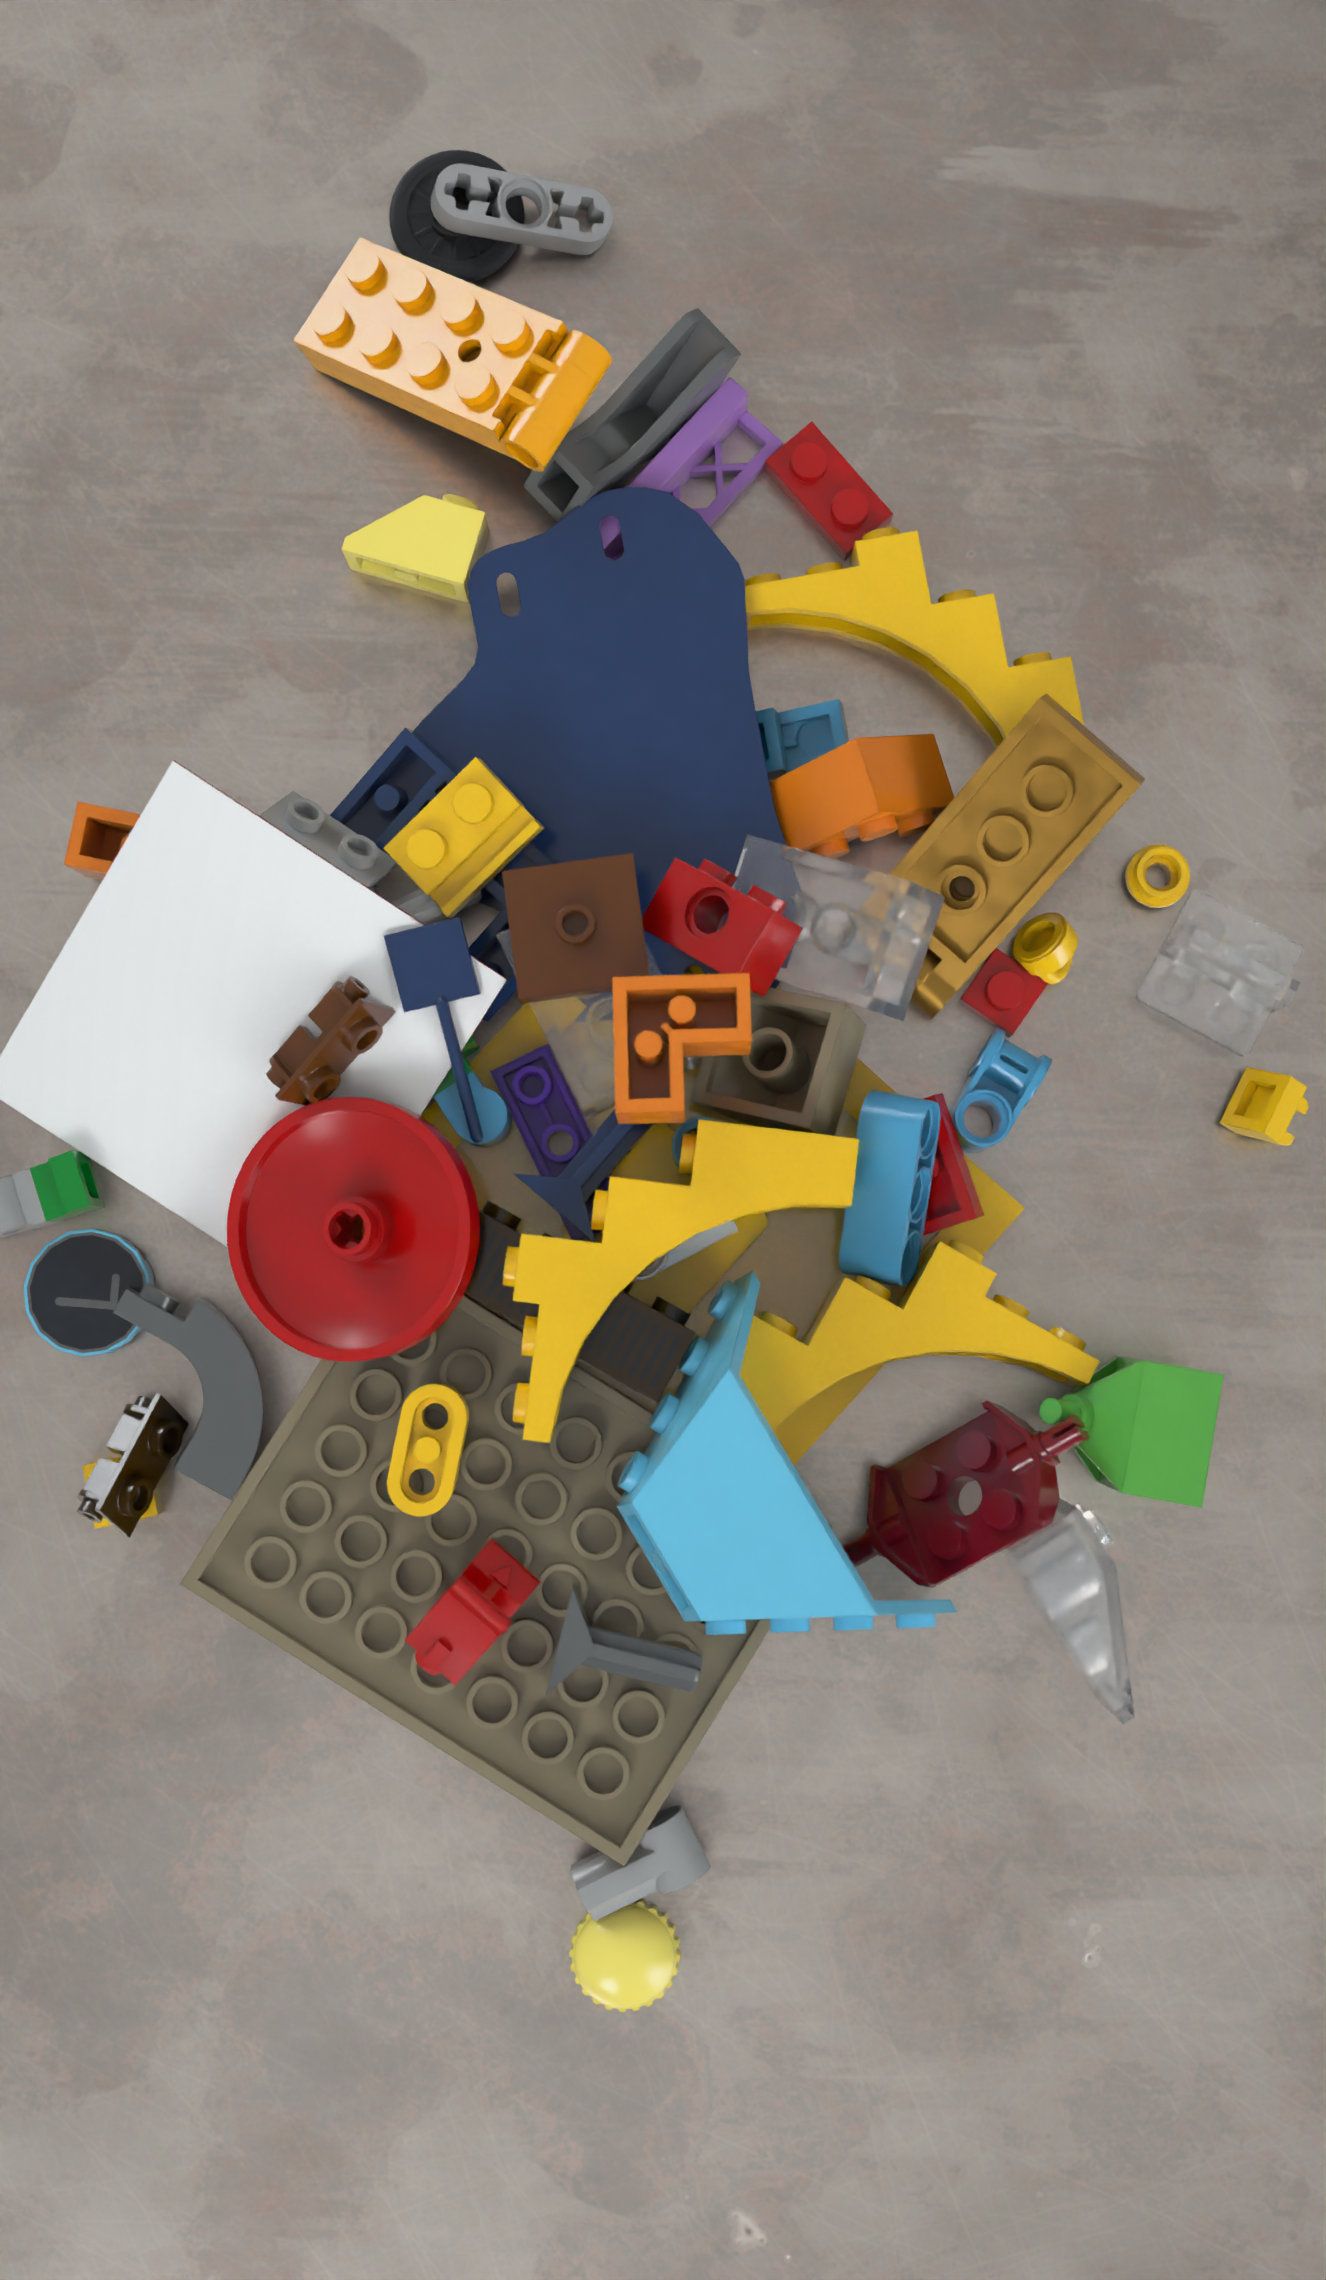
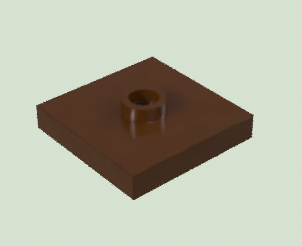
M633 853L502 871L520 1004L612 992V977L650 976Z

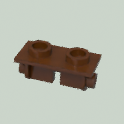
M349 976L344 983L336 981L308 1015L322 1031L321 1035L316 1038L307 1027L299 1025L279 1050L269 1059L272 1067L268 1070L266 1076L274 1085L280 1088L275 1095L276 1098L281 1101L306 1106L329 1097L339 1086L341 1081L340 1075L353 1060L378 1042L383 1033L382 1027L396 1011L390 1006L366 1000L370 991L355 977Z

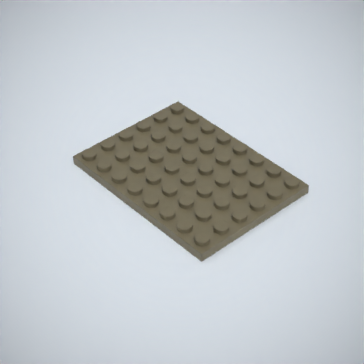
M463 1295L454 1311L438 1329L417 1345L403 1352L384 1358L357 1362L320 1360L180 1585L625 1866L770 1630V1619L746 1620L745 1634L706 1635L705 1621L684 1622L617 1508L625 1492L624 1489L618 1487V1481L625 1466L636 1451L642 1454L645 1453L655 1434L654 1430L648 1428L653 1413L575 1364L564 1387L554 1436L551 1442L522 1440L524 1424L513 1422L514 1401L518 1382L530 1384L533 1357L521 1356L523 1331L466 1295ZM431 1383H442L455 1388L464 1397L469 1410V1422L456 1486L451 1499L438 1512L423 1517L412 1516L402 1512L394 1505L387 1490V1477L401 1409L406 1398L417 1388ZM434 1403L426 1408L425 1420L428 1425L433 1428H442L446 1425L448 1413L445 1407ZM417 1469L412 1474V1485L417 1491L422 1493L432 1491L435 1479L430 1471ZM493 1538L537 1577L541 1583L509 1619L513 1622L510 1627L496 1639L462 1679L454 1685L442 1673L431 1675L424 1671L415 1659L417 1651L405 1639L423 1619L428 1610L471 1563L489 1540ZM573 1584L576 1587L590 1626L699 1653L702 1656V1668L695 1690L687 1692L580 1665L546 1695Z

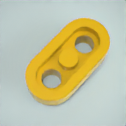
M431 1383L419 1387L406 1398L401 1409L387 1477V1490L394 1505L408 1515L423 1517L438 1512L448 1503L455 1490L469 1422V1410L464 1397L449 1385ZM430 1404H440L447 1410L448 1421L444 1427L433 1428L426 1422L425 1410ZM426 1469L433 1474L435 1485L432 1491L422 1493L413 1487L411 1478L415 1470Z

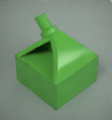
M1116 1356L1094 1372L1089 1384L1074 1387L1060 1399H1045L1040 1405L1039 1414L1042 1421L1050 1425H1057L1068 1419L1072 1414H1076L1083 1421L1085 1428L1082 1429L1088 1431L1089 1440L1083 1441L1072 1448L1096 1482L1124 1494L1202 1508L1224 1375Z

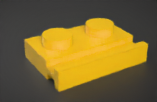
M475 757L383 849L421 890L436 902L447 917H454L544 829V826L526 810L525 806L481 759Z

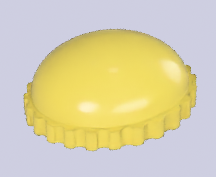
M642 1898L597 1921H594L588 1912L585 1917L586 1919L581 1920L577 1926L578 1932L572 1937L571 1942L573 1946L569 1952V1956L573 1960L570 1969L575 1972V1982L582 1986V1993L585 1996H591L593 2003H601L607 2010L617 2008L619 2012H625L626 2009L638 2011L641 2006H651L654 1999L662 1998L665 1989L672 1986L673 1976H676L679 1970L677 1962L681 1958V1951L678 1949L680 1938L675 1935L676 1927L674 1924L669 1923L668 1915L659 1912L657 1905H649Z

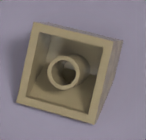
M769 988L765 997L750 990L752 1031L750 1055L703 1056L690 1102L751 1126L835 1136L867 1025L847 1003L775 988Z

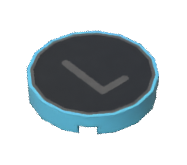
M100 1229L69 1231L47 1243L31 1262L23 1287L26 1313L37 1334L57 1350L78 1356L112 1353L130 1342L142 1330L140 1327L113 1313V1310L128 1287L139 1293L146 1283L155 1287L153 1271L146 1258L142 1257L140 1251L121 1235Z

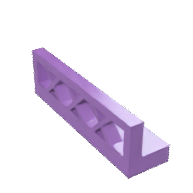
M729 376L628 487H647L668 492L680 500L679 489L689 479L715 478L716 499L707 508L693 509L711 528L764 471L765 460L782 447L784 443L747 411L748 392ZM737 427L762 447L749 463L722 464L721 444ZM714 453L715 464L703 465V463ZM723 477H735L723 489ZM606 516L600 522L604 553L609 559L616 560L622 556L619 554L624 550L620 524L614 516Z

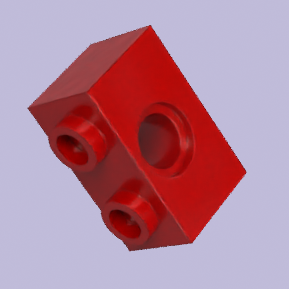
M675 857L642 917L643 930L721 974L750 973V990L765 997L803 929L782 915L787 903L755 885H752L747 895L737 891L733 886L738 877L706 859H703L700 867L697 869ZM729 912L726 923L717 931L721 918Z

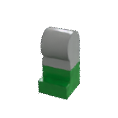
M70 1150L48 1158V1161L0 1177V1238L30 1229L37 1230L105 1208L91 1159L80 1151Z

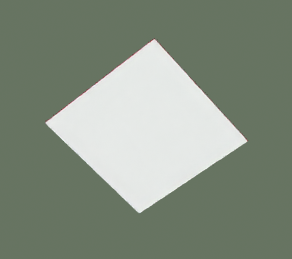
M173 760L0 1055V1100L228 1247V1208L236 1178L252 1148L272 1126L288 1114L305 1106L281 1101L276 1098L275 1095L280 1088L274 1085L266 1076V1073L272 1067L269 1059L279 1050L299 1025L307 1027L316 1038L321 1035L322 1031L308 1015L336 981L344 983L349 976L355 977L370 991L366 1000L390 1006L396 1012L382 1027L383 1033L378 1042L353 1060L340 1075L341 1081L337 1089L326 1099L339 1097L376 1099L405 1107L421 1116L452 1066L436 1005L404 1013L384 935L424 926L425 924ZM472 955L471 958L481 994L448 1002L461 1052L507 981V978Z

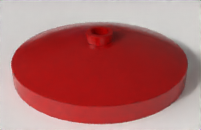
M361 1097L330 1098L301 1107L281 1119L261 1137L244 1161L236 1178L228 1208L227 1246L230 1263L237 1285L249 1308L272 1334L287 1345L310 1356L329 1361L357 1362L384 1358L403 1352L430 1336L445 1322L462 1299L471 1280L479 1250L480 1217L477 1197L471 1177L456 1149L433 1124L405 1107L376 1099ZM363 1222H364V1228H363L364 1236H363V1234H362V1224H363Z

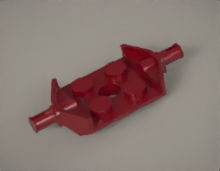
M986 1400L982 1403V1406L985 1410H988L987 1412L889 1468L876 1464L870 1467L868 1527L865 1533L842 1545L844 1551L855 1568L879 1555L888 1559L917 1585L934 1588L1053 1523L1060 1499L1055 1467L1061 1463L1058 1455L1083 1441L1089 1440L1088 1431L1082 1429L1085 1428L1083 1421L1076 1414H1072L1068 1419L1044 1432H1037L1027 1422L1003 1406ZM976 1480L982 1491L981 1503L976 1511L965 1515L959 1506V1495L962 1488L968 1482Z

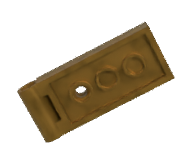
M1046 693L1036 701L872 895L846 923L837 937L932 1020L1142 785L1145 778ZM965 876L971 879L975 887L974 894L970 896L960 894L955 887L956 877Z

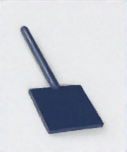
M461 916L384 935L404 1013L436 1005L470 1137L473 1142L479 1143L483 1140V1132L448 1003L481 994Z

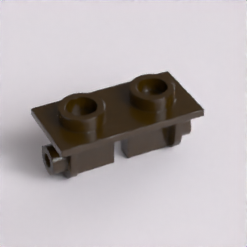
M156 1393L152 1400L144 1396H138L134 1404H127L125 1406L123 1415L106 1445L111 1452L123 1455L120 1462L117 1463L99 1458L84 1488L80 1490L77 1496L81 1501L77 1512L81 1516L97 1523H101L104 1517L118 1531L129 1538L140 1517L148 1510L152 1502L153 1492L169 1461L178 1452L183 1440V1434L189 1425L161 1394Z

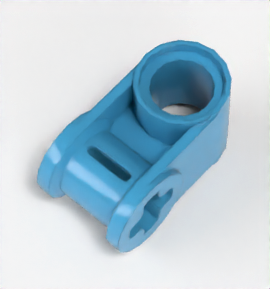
M998 1027L993 1030L969 1070L967 1081L949 1110L961 1148L968 1153L983 1152L1006 1137L1021 1110L1027 1105L1038 1089L1052 1063V1059L1044 1054L1037 1058L1005 1039L1006 1032ZM978 1106L984 1108L990 1114L993 1128L988 1137L980 1138L967 1130L964 1124V1113L967 1107Z

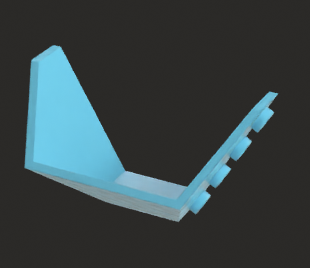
M753 1270L735 1280L734 1283L726 1280L716 1293L709 1307L708 1314L715 1317L705 1339L697 1336L688 1347L679 1364L678 1370L686 1375L675 1396L667 1393L656 1407L650 1419L648 1428L654 1430L655 1434L644 1454L639 1451L633 1454L618 1481V1487L624 1489L625 1492L617 1508L684 1622L705 1621L706 1635L745 1634L746 1620L770 1619V1633L810 1631V1618L833 1617L834 1630L873 1629L874 1615H895L896 1628L936 1627L935 1613H958L950 1599L874 1601L740 1376L761 1283Z

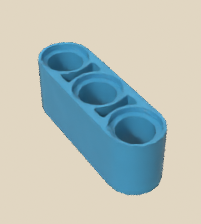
M877 1090L870 1091L866 1096L860 1111L856 1139H859L852 1206L845 1208L839 1249V1266L842 1273L855 1276L860 1275L872 1280L907 1287L911 1283L916 1273L921 1253L941 1115L937 1102Z

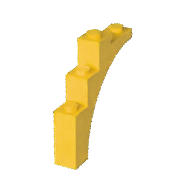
M885 527L866 533L862 537L863 540L855 541L850 568L843 569L841 563L829 562L809 568L804 576L781 579L779 574L766 573L745 580L747 630L788 627L831 632L879 647L923 671L958 700L987 735L995 749L1036 701L1046 693L1084 725L1071 656L1052 659L1049 652H1037L1015 659L1013 661L1014 666L1008 667L994 593L976 596L974 590H957L942 595L938 598V603L931 604L918 530L900 533V530L896 527Z
M699 1119L696 1135L683 1133L679 1173L692 1174L690 1186L610 1176L608 1191H595L591 1229L603 1231L602 1243L521 1234L520 1246H508L503 1286L514 1287L513 1301L539 1304L538 1317L526 1316L522 1337L521 1356L533 1357L530 1384L518 1382L514 1401L513 1422L524 1424L522 1440L551 1442L554 1436L564 1387L585 1340L615 1297L653 1261L694 1235L742 1216L792 1207L848 1208L852 1206L859 1139Z
M950 1240L948 1245L939 1241L926 1250L911 1283L906 1287L897 1306L889 1302L892 1293L887 1288L867 1277L858 1275L855 1282L845 1277L837 1282L803 1343L794 1338L798 1329L786 1320L766 1311L763 1312L760 1319L753 1315L740 1376L774 1431L798 1406L844 1377L877 1364L922 1356L980 1357L1024 1367L1065 1386L1074 1388L1089 1384L1100 1361L1083 1352L1087 1344L1076 1335L1052 1326L1048 1332L1028 1321L1027 1317L1030 1312L1014 1300L995 1294L992 1300L985 1295L997 1273L982 1265L985 1257L977 1250L959 1241Z

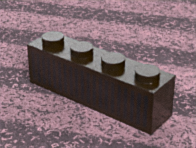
M488 1200L483 1210L479 1209V1250L476 1265L465 1294L524 1327L526 1316L538 1317L539 1304L513 1301L514 1287L503 1286L508 1246H520L522 1233L516 1229L522 1219ZM544 1232V1234L542 1235L545 1237H553L547 1234L546 1232ZM631 1282L615 1297L583 1344L578 1358L658 1403L694 1339L696 1332L685 1326L691 1315L670 1302L657 1296L652 1306H649L630 1295L629 1292L634 1285V1282Z

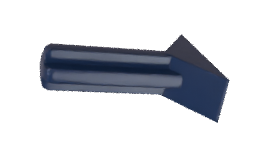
M614 1109L557 1177L525 1174L514 1175L591 1241L596 1243L586 1203L654 1123L618 1124Z

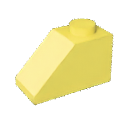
M445 494L442 500L423 495L346 536L342 552L350 570L469 603L467 586L470 573L477 560L484 555L490 531L485 512L480 511L479 506L473 501L453 494Z

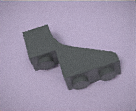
M699 308L686 313L613 395L588 419L566 434L544 471L532 470L523 486L557 522L580 505L582 507L592 496L624 488L636 468L655 458L717 391L741 356V353Z

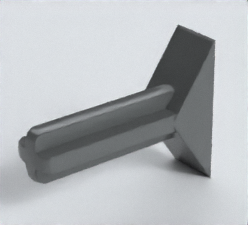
M573 1584L546 1695L580 1665L690 1692L694 1691L698 1684L702 1668V1656L697 1652L590 1626L576 1587Z

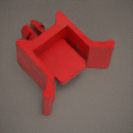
M491 1538L406 1637L405 1641L417 1651L415 1659L418 1665L431 1675L442 1673L449 1681L456 1685L496 1639L510 1627L513 1622L509 1619L522 1606L541 1581Z

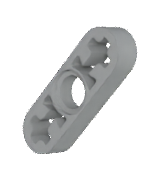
M462 163L450 165L441 171L431 195L432 213L438 223L449 231L577 255H588L596 252L606 240L614 220L610 202L596 189ZM455 187L466 189V199L470 201L467 210L456 208V200L452 197ZM495 192L498 195L493 205L491 217L486 215L489 203L486 201L489 193ZM517 195L529 198L538 209L539 219L532 224H520L514 221L506 210V201L510 197ZM554 203L558 205L555 217H558L555 227L550 228L547 224L552 215ZM577 210L587 212V220L593 224L589 233L579 231V222L574 219Z

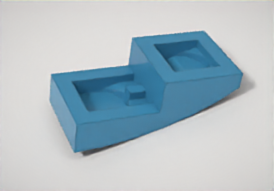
M839 699L783 712H777L773 707L756 711L769 780L777 779L849 742L844 708Z

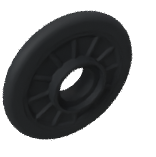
M466 150L442 151L417 162L399 181L390 204L389 222L391 234L402 255L464 281L472 282L482 279L502 267L513 255L518 244L447 230L438 223L432 213L431 195L439 174L450 165L462 163L500 171L506 170L494 160L476 152ZM455 187L452 197L455 198L456 203L467 206L470 203L466 199V189ZM490 192L486 201L489 203L486 215L491 217L493 205L498 195L495 192ZM522 196L510 197L506 201V210L509 216L514 221L524 224L525 211Z

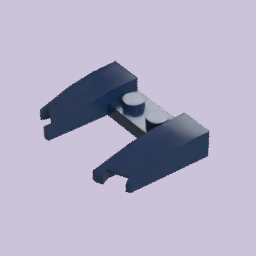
M404 728L330 816L355 833L369 838L380 850L388 854L383 848L460 771L417 732ZM533 841L525 846L484 886L505 907L470 945L469 950L473 957L507 978L504 986L482 1019L484 1021H492L518 995L502 871L559 863L557 860L551 859Z

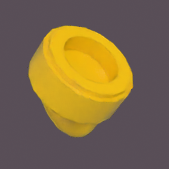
M1048 912L1032 918L1019 930L1013 942L1012 952L1018 963L1031 975L1039 976L1048 984H1057L1066 977L1070 970L1079 938L1076 930L1065 917L1059 913Z

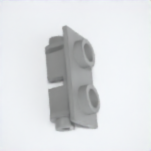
M294 791L259 815L377 894L380 888L375 883L397 866L396 861L380 850L372 840L355 833L325 813L317 803L303 798Z

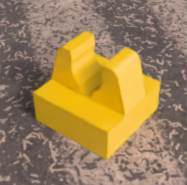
M1246 1067L1220 1124L1236 1134L1289 1146L1292 1144L1294 1136L1286 1132L1295 1112L1306 1114L1309 1108L1308 1102L1303 1097L1307 1086L1289 1075Z

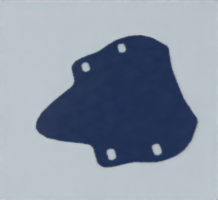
M647 487L618 488L592 496L582 507L580 505L577 506L548 531L527 540L497 548L477 560L471 570L467 586L478 643L475 664L464 679L413 731L422 736L460 772L475 757L481 759L525 806L526 810L544 826V829L532 841L551 859L563 863L633 853L642 917L676 857L697 869L700 867L703 859L720 866L738 877L733 888L745 895L749 893L752 885L767 891L787 903L782 915L801 926L804 916V896L775 813L750 681L745 579L739 563L702 517L668 492ZM606 516H614L620 524L624 553L616 560L609 559L604 553L600 522ZM503 573H510L516 579L520 611L514 616H506L501 610L497 579ZM484 887L480 890L482 898L479 903L498 911L505 907ZM729 912L721 918L717 931L726 923ZM644 930L650 976L684 975L686 968L691 965L700 967L704 974H721ZM794 945L770 988L776 989L783 979ZM613 991L576 996L586 1007L573 1021H597L613 1018Z

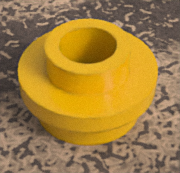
M1153 844L1139 850L1129 861L1125 873L1126 885L1130 894L1139 903L1147 907L1163 908L1172 905L1184 895L1190 882V869L1184 856L1175 848L1163 844ZM1158 867L1163 870L1166 875L1164 887L1157 888L1149 884L1146 878L1148 868Z

